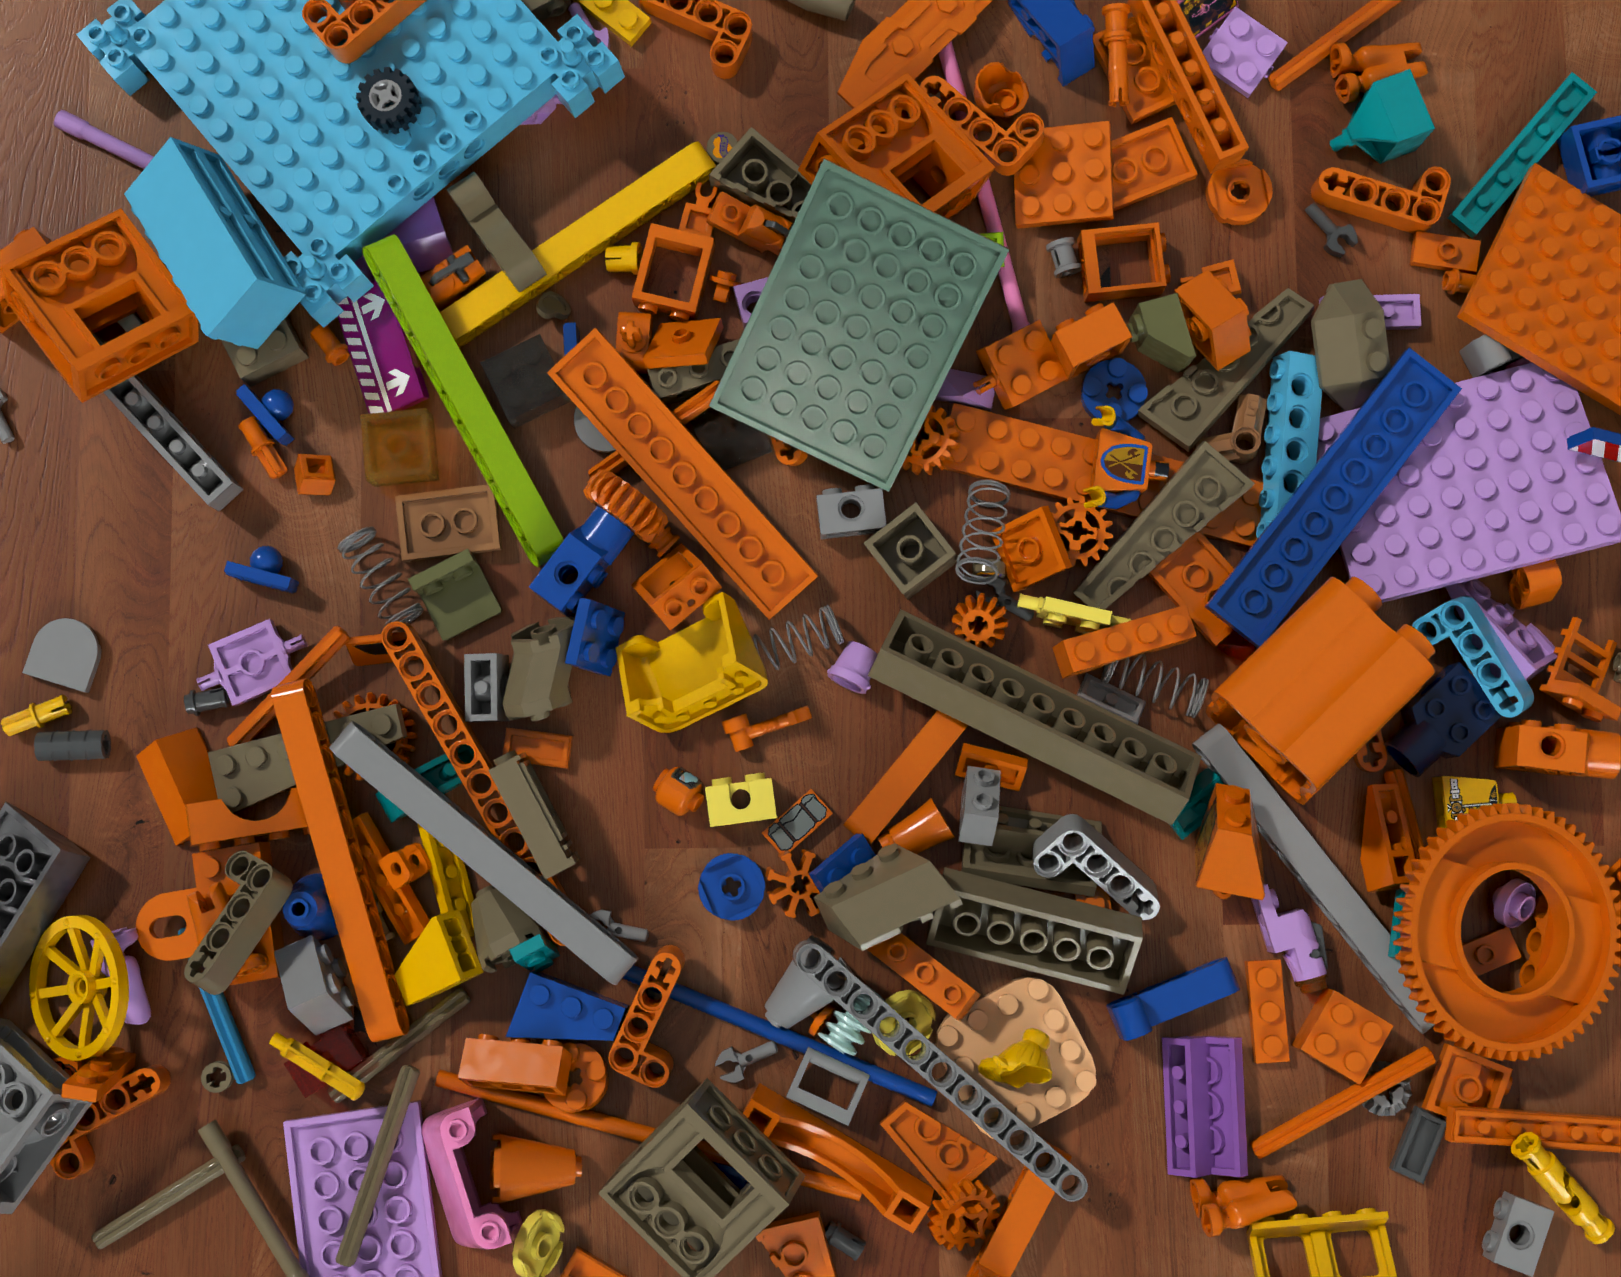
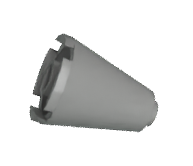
M813 935L807 939L818 943L829 954L833 950L828 944ZM813 948L806 949L801 955V963L805 966H811L818 960V951ZM840 957L837 961L854 974L847 963ZM792 960L765 1003L767 1010L765 1016L776 1028L782 1026L788 1029L835 1000L801 972ZM840 971L832 972L827 978L828 987L833 989L839 988L844 982V974Z

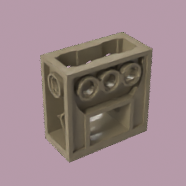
M706 1078L619 1165L598 1194L682 1277H714L790 1205L806 1175ZM703 1138L748 1181L741 1190L696 1146ZM637 1192H638L647 1202L641 1200V1199L639 1198ZM687 1242H688L696 1251H693L692 1249H690V1247L688 1246Z

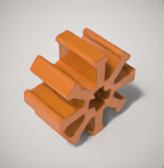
M788 850L779 853L778 857L784 861L788 872L784 874L773 870L770 866L767 867L765 877L768 881L773 879L784 883V885L772 891L767 890L766 894L773 905L777 903V900L789 895L786 907L782 908V911L791 918H796L795 911L799 899H803L809 916L812 917L820 912L810 897L812 892L820 893L809 875L813 871H809L812 859L816 857L815 853L811 850H801L803 855L799 867H795L791 859L792 854ZM797 875L802 879L805 876L807 878L803 883L804 889L801 891L796 887L793 890L791 889V886L795 883L794 877Z

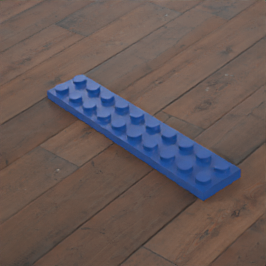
M1410 347L1406 349L1205 605V608L1258 649L1273 633L1462 388Z

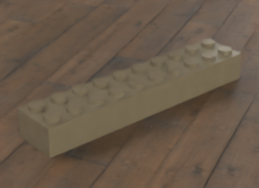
M900 609L868 674L869 677L1171 825L1174 823L1190 799L1202 756Z

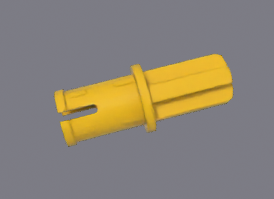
M62 694L38 705L35 703L29 704L28 709L2 718L1 725L3 731L8 736L36 726L42 728L46 722L71 714L70 703L65 704V701L68 699Z

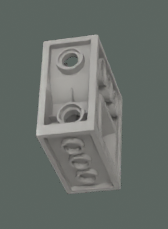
M0 1018V1214H12L93 1102L61 1097L62 1084L71 1076L13 1022Z

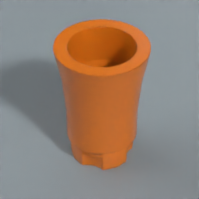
M930 798L916 811L888 828L889 832L879 836L878 841L882 848L896 843L915 854H919L937 844L953 839L955 836L937 805Z

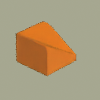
M298 454L294 467L298 494L331 495L336 481L332 457L330 455Z

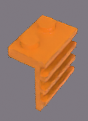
M1572 617L1568 629L1562 628L1560 635L1565 637L1562 646L1555 647L1553 653L1557 655L1554 666L1548 665L1546 672L1551 674L1548 683L1541 684L1539 690L1588 720L1602 722L1604 718L1618 721L1621 707L1598 694L1617 642L1608 640L1605 649L1599 647L1578 633L1582 620L1578 617ZM1573 643L1600 659L1598 668L1571 652ZM1566 661L1593 677L1591 686L1565 671Z

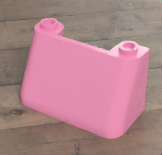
M477 1098L427 1117L422 1123V1137L430 1168L455 1242L460 1246L468 1248L495 1249L512 1243L523 1222L519 1211L511 1213L504 1211L499 1207V1204H491L490 1202L481 1205L463 1149V1146L468 1144L477 1135V1121L480 1117L487 1114L483 1099Z

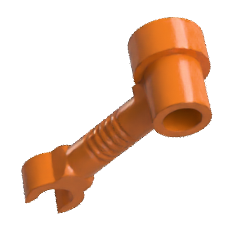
M807 705L750 725L746 713L724 720L721 723L725 734L730 736L735 752L754 746L752 739L779 730V728L782 729L812 718V715Z

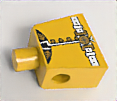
M1454 776L1432 777L1437 826L1440 828H1447V820H1457V814H1468V809L1471 808L1480 809L1481 805H1492L1494 803H1517L1513 792L1498 794L1496 780Z

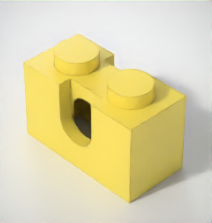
M764 773L745 775V782L732 783L731 777L713 779L712 786L705 787L710 827L777 818L772 778L765 779ZM737 790H745L750 794V803L744 809H737L732 804V795Z

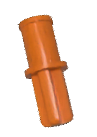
M255 416L246 418L238 427L252 447L251 454L258 457L271 479L282 477L287 472V467L274 447L276 442L273 439H269Z

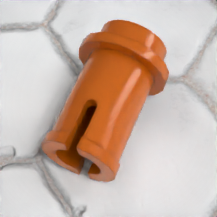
M1453 268L1451 271L1444 273L1442 289L1452 295L1455 292L1468 293L1477 275L1461 273L1459 269Z
M318 325L311 331L310 337L315 340L325 353L327 363L338 366L349 358L348 346L338 340L329 328V325L324 328Z

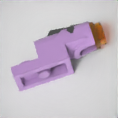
M1264 884V899L1251 898L1267 952L1279 953L1285 951V955L1282 956L1292 973L1295 986L1300 988L1301 994L1327 988L1326 979L1328 974L1326 970L1328 969L1322 926L1311 922L1310 917L1303 909L1296 908L1277 914L1276 909L1279 908L1277 895L1273 888L1269 889L1268 884Z

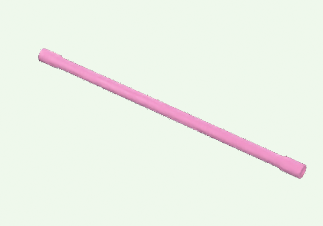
M951 41L938 53L945 80L967 98ZM963 111L954 112L957 121L963 120L967 116ZM988 178L977 195L987 233L1003 232L1004 246L1008 248ZM1008 252L1004 260L1005 267L1000 268L998 275L1012 323L1013 333L1030 323L1027 320L1010 253Z

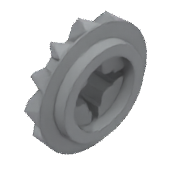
M1386 1061L1372 1063L1365 1078L1392 1063ZM1407 1078L1396 1084L1397 1086H1394L1389 1091V1100L1384 1095L1378 1094L1362 1103V1105L1369 1112L1378 1116H1395L1400 1110L1407 1108L1409 1097L1412 1096L1411 1080Z

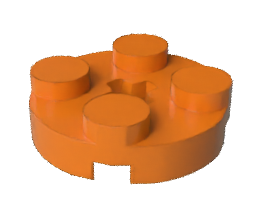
M1240 159L1239 162L1222 168L1211 175L1206 186L1205 195L1208 207L1218 222L1231 225H1246L1263 215L1273 194L1271 179L1263 168L1260 170L1257 166L1252 165V161ZM1234 185H1239L1241 190L1247 191V194L1242 199H1237L1231 194L1234 190Z
M571 1042L564 1043L563 1046L572 1054L570 1071L581 1070L579 1076L583 1079L580 1085L574 1083L571 1087L567 1085L565 1095L544 1093V1096L554 1107L566 1113H576L585 1109L589 1110L603 1099L608 1089L609 1077L605 1060L595 1049L588 1045Z

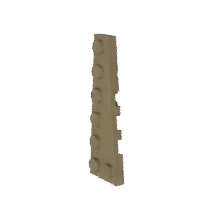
M1287 288L1248 321V326L1251 330V336L1249 337L1250 352L1219 371L1204 358L1197 365L1189 367L1184 372V375L1171 386L1167 385L1141 406L1138 410V416L1190 452L1313 313L1314 305Z
M1203 441L1075 588L1073 593L1088 606L1105 610L1134 586L1139 579L1152 571L1169 554L1181 547V544L1196 532H1199L1216 515L1224 511L1252 488L1255 483L1211 445Z
M393 704L324 722L330 744L336 740L351 721L361 725L385 746L408 737L400 704ZM282 734L208 752L217 797L223 800L224 804L233 814L296 786ZM333 753L337 767L345 765V763Z

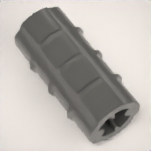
M90 729L86 731L57 730L53 732H38L34 740V753L38 761L109 758L111 752V737L108 730Z

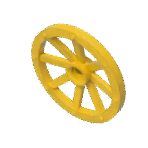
M88 915L66 916L53 922L41 936L34 951L30 967L29 995L35 1023L42 1038L51 1050L67 1060H87L105 1053L118 1038L128 1009L129 979L121 947L111 930L104 923ZM80 929L87 932L94 939L91 962ZM67 932L79 966L55 948L58 941ZM104 956L108 965L110 977H106L105 974L101 972ZM50 960L70 975L67 985L47 988V972ZM111 988L110 1008L108 1009L104 996L107 993V989ZM68 995L72 1003L55 1024L49 1008L48 998ZM83 1009L77 1046L68 1041L63 1034ZM96 1010L103 1029L97 1038L90 1043L94 1012Z

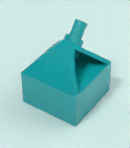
M1411 69L1373 82L1356 105L1348 126L1342 130L1341 135L1330 140V146L1334 152L1347 145L1350 147L1357 145L1375 161L1382 164L1412 153L1420 147L1434 131L1435 127Z

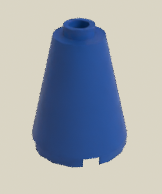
M310 874L298 880L293 885L292 892L283 905V914L289 925L297 934L304 938L313 935L317 940H326L337 935L338 930L322 874Z

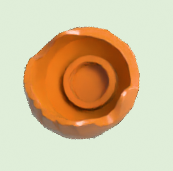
M991 62L985 65L976 76L974 98L978 108L985 114L1010 118L1024 109L1029 98V90L1026 82L1017 71L1012 72L1008 70L1003 63Z

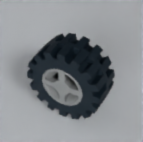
M384 67V72H381L379 68L373 70L375 75L371 77L367 74L364 77L366 83L360 82L358 86L361 93H356V99L359 102L357 103L358 109L365 120L377 131L380 129L384 134H388L389 130L393 134H398L399 128H403L406 131L409 129V122L414 124L417 121L415 114H420L421 112L419 104H422L417 88L411 79L399 69L395 68L394 72L390 67ZM390 102L394 103V104H392V105L386 107V104H388V103H390Z

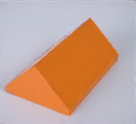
M198 727L156 739L136 755L176 846L190 840L186 804L218 799L208 756L209 750Z

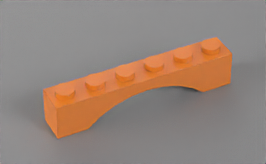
M758 1084L742 1113L774 1145L795 1151L831 1169L857 1188L884 1217L912 1234L914 1233L930 1208L934 1188L763 1084Z

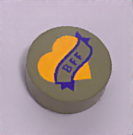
M728 132L715 133L707 142V153L714 163L718 165L738 141Z
M985 558V559H987V560H989V561H995V560H997V559ZM1000 560L994 563V565L997 566L999 571L998 578L1001 579L1005 577V563ZM972 563V574L989 577L995 574L994 570L989 566Z

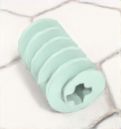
M871 989V990H872L875 994H877L883 1001H885V1000L883 999V997H881L878 993H876L873 989ZM861 994L855 998L853 1006L856 1011H863L868 1008L870 1004L869 995ZM834 1010L833 1014L838 1023L826 1021L825 1025L830 1031L829 1035L821 1032L817 1034L842 1054L846 1053L854 1056L857 1051L852 1042L862 1045L865 1040L860 1032L863 1031L869 1034L872 1032L849 1012L846 1011L844 1013Z

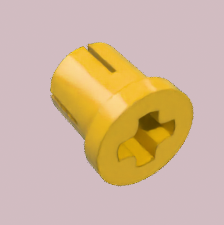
M632 242L631 245L607 246L605 258H610V260H605L607 271L632 272L633 275H637L643 255L641 243Z

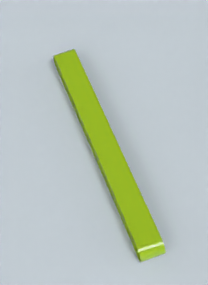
M393 234L363 247V256L371 273L531 563L535 567H540L548 562L564 539L399 238Z

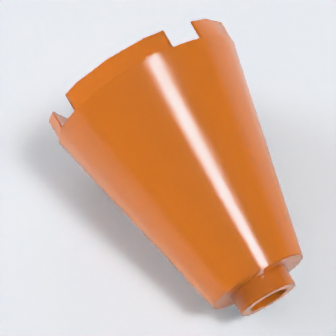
M492 1134L491 1142L498 1141V1146L494 1150H490V1190H497V1197L490 1198L491 1204H501L574 1185L575 1178L582 1176V1157L576 1156L575 1149L504 1134Z

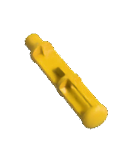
M278 1032L272 1036L269 1044L280 1050L282 1057L287 1058L311 1073L320 1081L325 1082L349 1097L352 1101L357 1100L365 1090L364 1082H361L334 1065L331 1061L329 1062L302 1045L296 1039H287Z

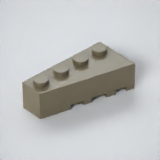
M752 127L709 174L711 188L713 186L718 187L719 192L723 191L750 207L756 204L775 215L789 220L793 224L811 187V184L798 171L799 166Z

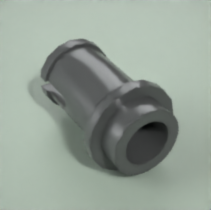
M223 687L197 693L195 690H191L189 694L184 695L186 712L188 714L194 713L195 716H199L203 711L229 707L230 703L228 693Z
M829 1221L824 1229L828 1245L834 1246L856 1261L864 1250L866 1241L842 1228L841 1222Z

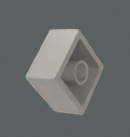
M310 935L274 951L287 1008L315 1036L353 1020L350 1006L354 1005V1000L349 988L344 985L343 977L347 975L344 964L340 958L335 959L326 944L321 945L313 935Z

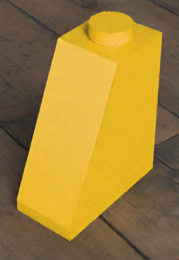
M460 910L432 917L394 974L406 1006L430 999L484 973Z

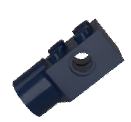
M1460 662L1447 665L1400 710L1404 726L1384 745L1389 755L1399 766L1409 774L1420 777L1440 757L1447 759L1461 756L1502 715L1495 710L1476 678Z

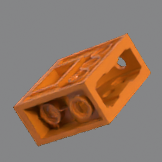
M906 73L817 132L798 171L812 185L825 158L921 205L903 185L904 182L913 177L931 197L921 206L947 219H951L972 204L996 167L919 84Z
M122 208L0 267L7 304L81 403L199 342L197 317L188 308L187 300L180 288L174 284L173 276ZM135 312L144 322V324L103 345H100L93 336L94 333Z

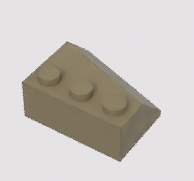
M896 843L883 847L876 856L865 863L856 865L849 874L839 881L828 884L821 893L814 897L828 930L862 951L900 934L903 930V925L909 922L920 920L924 923L933 919L932 912L948 904L951 909L963 905L960 897L929 860Z

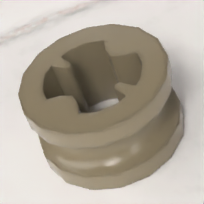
M225 1061L210 1063L201 1074L202 1085L206 1090L213 1093L228 1089L234 1082L231 1067ZM217 1067L222 1069L221 1074L226 1073V1080L221 1081L219 1086L214 1085L216 1080H210V1074L216 1072Z

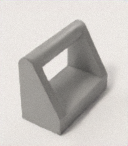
M808 1047L786 1098L849 1126L870 1075ZM809 1062L858 1084L847 1109L798 1087Z

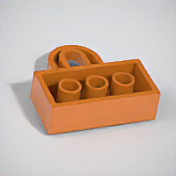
M257 842L193 853L192 860L196 888L156 895L144 904L137 916L136 930L138 941L145 952L156 959L164 961L190 958L197 949L198 942L187 895L199 891L210 911L214 909V905L210 896L209 886L221 882L231 899L240 885L225 874V865L228 859L234 853L243 850L273 866L270 842ZM280 912L252 951V953L262 955L267 965L251 974L237 976L238 979L232 981L230 985L280 977L274 951L284 947ZM179 915L185 919L186 929L181 935L160 938L154 932V924L160 918Z

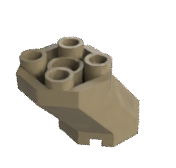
M575 617L548 619L549 625L540 627L539 622L529 624L511 634V644L514 652L502 704L508 720H517L530 716L531 721H539L549 717L550 710L567 706L573 702L568 684L572 665L566 664L565 659Z

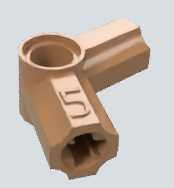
M1249 393L1239 395L1232 432L1200 439L1193 447V452L1203 441H1206L1230 463L1246 464L1251 462L1256 457L1261 444V432L1267 399L1262 398L1260 395ZM1247 440L1253 448L1242 450L1237 446L1236 442Z

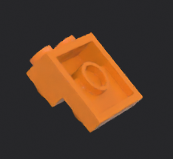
M1444 1043L1422 1107L1447 1117L1448 1105L1499 1108L1503 1096H1506L1511 1089L1513 1081L1511 1073L1513 1069Z

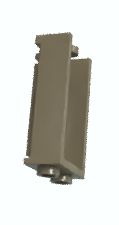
M513 750L494 759L493 761L496 766L488 771L546 880L575 865L579 861L580 856L577 851L572 853L569 847L573 843L571 839L565 840L568 834L529 760H523L528 757L526 752L517 755L516 751Z

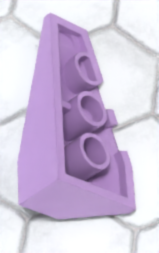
M1478 579L1446 586L1451 599L1469 596L1478 603L1527 682L1556 661L1557 655L1553 653L1555 646L1532 623L1525 626L1513 616L1515 609L1507 603L1503 605L1490 598L1491 592L1489 588ZM1455 605L1461 620H1464L1463 609ZM1473 634V645L1482 649V639L1478 635ZM1491 663V673L1495 677L1500 678V668L1496 664ZM1505 682L1500 686L1503 689L1509 686V683Z

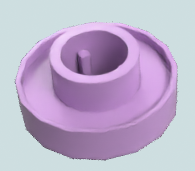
M1515 878L1497 888L1492 898L1494 918L1497 922L1506 927L1515 928L1529 919L1536 905L1534 886L1525 880Z

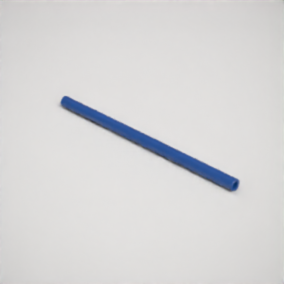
M633 965L622 979L640 986L647 970ZM679 983L675 984L669 997L802 1054H805L807 1048L811 1047L869 1074L868 1081L932 1107L936 1098L937 1091L852 1055L842 1054L833 1047L782 1026L776 1028L768 1020ZM647 988L653 992L661 994V992L657 988Z

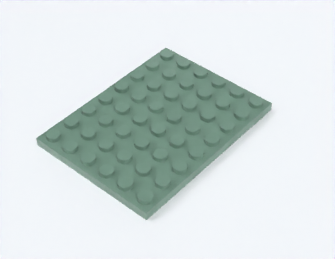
M824 158L709 407L889 492L1009 252V248Z

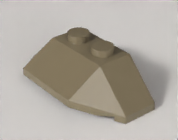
M1362 279L1329 284L1326 294L1311 320L1319 387L1333 402L1341 407L1343 412L1360 408L1391 369L1384 311Z

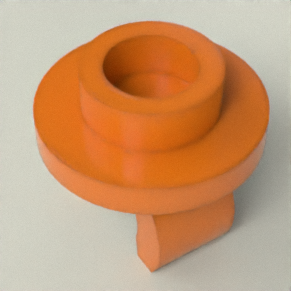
M718 270L717 275H710L709 280L718 282L713 300L723 303L729 301L732 286L742 284V282L736 281L737 274Z

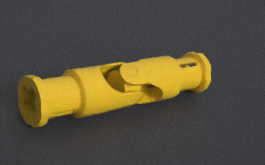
M1525 1132L1519 1135L1511 1145V1153L1526 1163L1528 1172L1549 1193L1550 1197L1575 1225L1582 1227L1585 1237L1593 1244H1602L1608 1241L1614 1234V1223L1605 1216H1602L1597 1203L1576 1179L1570 1176L1558 1158L1552 1152L1546 1151L1543 1148L1538 1135L1533 1132Z

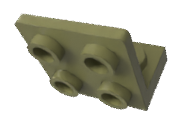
M469 549L408 578L413 591L421 596L444 641H448L502 613V609L475 555Z

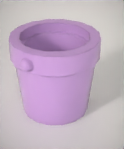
M849 641L835 664L827 670V675L832 681L848 690L866 694L867 690L871 688V677L868 674L878 654L863 644Z

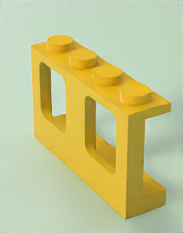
M1364 1208L1356 1211V1214L1343 1215L1341 1211H1330L1322 1214V1217L1309 1218L1307 1214H1295L1288 1217V1220L1275 1221L1274 1217L1262 1218L1250 1224L1246 1233L1255 1277H1270L1263 1244L1265 1239L1298 1236L1303 1241L1310 1277H1342L1338 1272L1331 1234L1365 1230L1370 1234L1378 1267V1275L1367 1277H1397L1385 1226L1389 1219L1388 1211L1376 1212L1375 1208Z

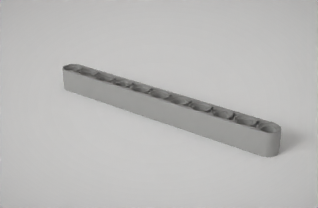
M351 721L331 744L329 749L339 759L608 982L617 985L636 963L638 957L631 949L547 879L545 880L541 874L361 725Z
M1216 724L1192 743L1195 752L1202 756L1201 760L1209 769L1220 776L1225 785H1235L1240 788L1250 789L1259 833L1410 1023L1420 1033L1424 1034L1435 1024L1425 1022L1426 1013L1418 1012L1415 1009L1418 1002L1410 1000L1408 997L1411 994V990L1403 986V982L1406 980L1405 976L1398 972V969L1402 967L1400 960L1388 957L1390 943L1388 931L1232 735L1221 724Z
M812 940L801 941L795 946L792 957L795 965L801 972L1066 1201L1075 1202L1085 1196L1088 1183L1085 1176L823 947ZM809 948L816 949L818 951L817 962L811 966L803 965L801 963L802 953ZM840 971L844 974L843 984L836 989L828 987L827 978L832 972ZM861 994L869 995L870 1004L868 1008L863 1011H856L853 1006L855 998ZM886 1017H894L896 1021L894 1030L887 1034L881 1033L879 1029L881 1021ZM911 1040H920L922 1044L920 1052L917 1055L908 1056L906 1054L907 1044ZM945 1062L947 1064L946 1074L941 1078H933L932 1069L934 1065ZM964 1085H972V1096L965 1101L959 1100L958 1091ZM992 1107L998 1108L999 1114L994 1122L985 1123V1112ZM1017 1130H1023V1141L1018 1145H1011L1010 1137L1012 1133ZM1041 1153H1049L1050 1160L1048 1164L1041 1168L1036 1167L1037 1157ZM1069 1175H1075L1074 1185L1070 1189H1062L1064 1178Z

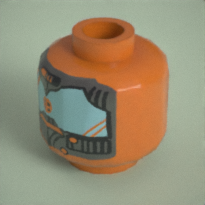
M674 767L671 770L666 768L659 775L653 786V791L656 792V802L677 816L685 815L689 811L695 812L704 800V795L701 794L703 786L701 780L682 767Z

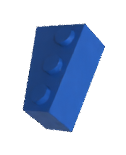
M1008 0L1009 7L1029 37L1035 35L1046 49L1041 52L1045 61L1048 62L1052 59L1059 69L1057 79L1063 87L1095 68L1093 44L1095 27L1088 15H1082L1079 12L1074 0Z
M534 970L529 974L506 1037L614 1041L622 1026L629 1005L548 974L535 972Z

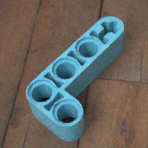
M1469 596L1454 598L1413 623L1412 627L1421 632L1432 645L1448 637L1451 638L1491 704L1500 715L1512 718L1532 706L1534 693L1473 598ZM1455 605L1463 609L1464 620H1460L1455 616ZM1427 622L1435 626V637L1427 632ZM1473 634L1478 635L1482 639V649L1473 645ZM1491 663L1496 664L1500 668V678L1495 677L1491 673ZM1508 682L1509 686L1502 689L1500 685ZM1515 695L1518 702L1512 703L1509 698Z

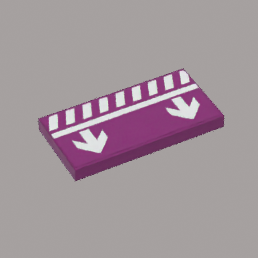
M374 279L371 281L374 286L357 301L353 302L347 296L338 303L344 310L338 316V320L346 345L348 346L371 422H379L430 398L416 353L378 283Z

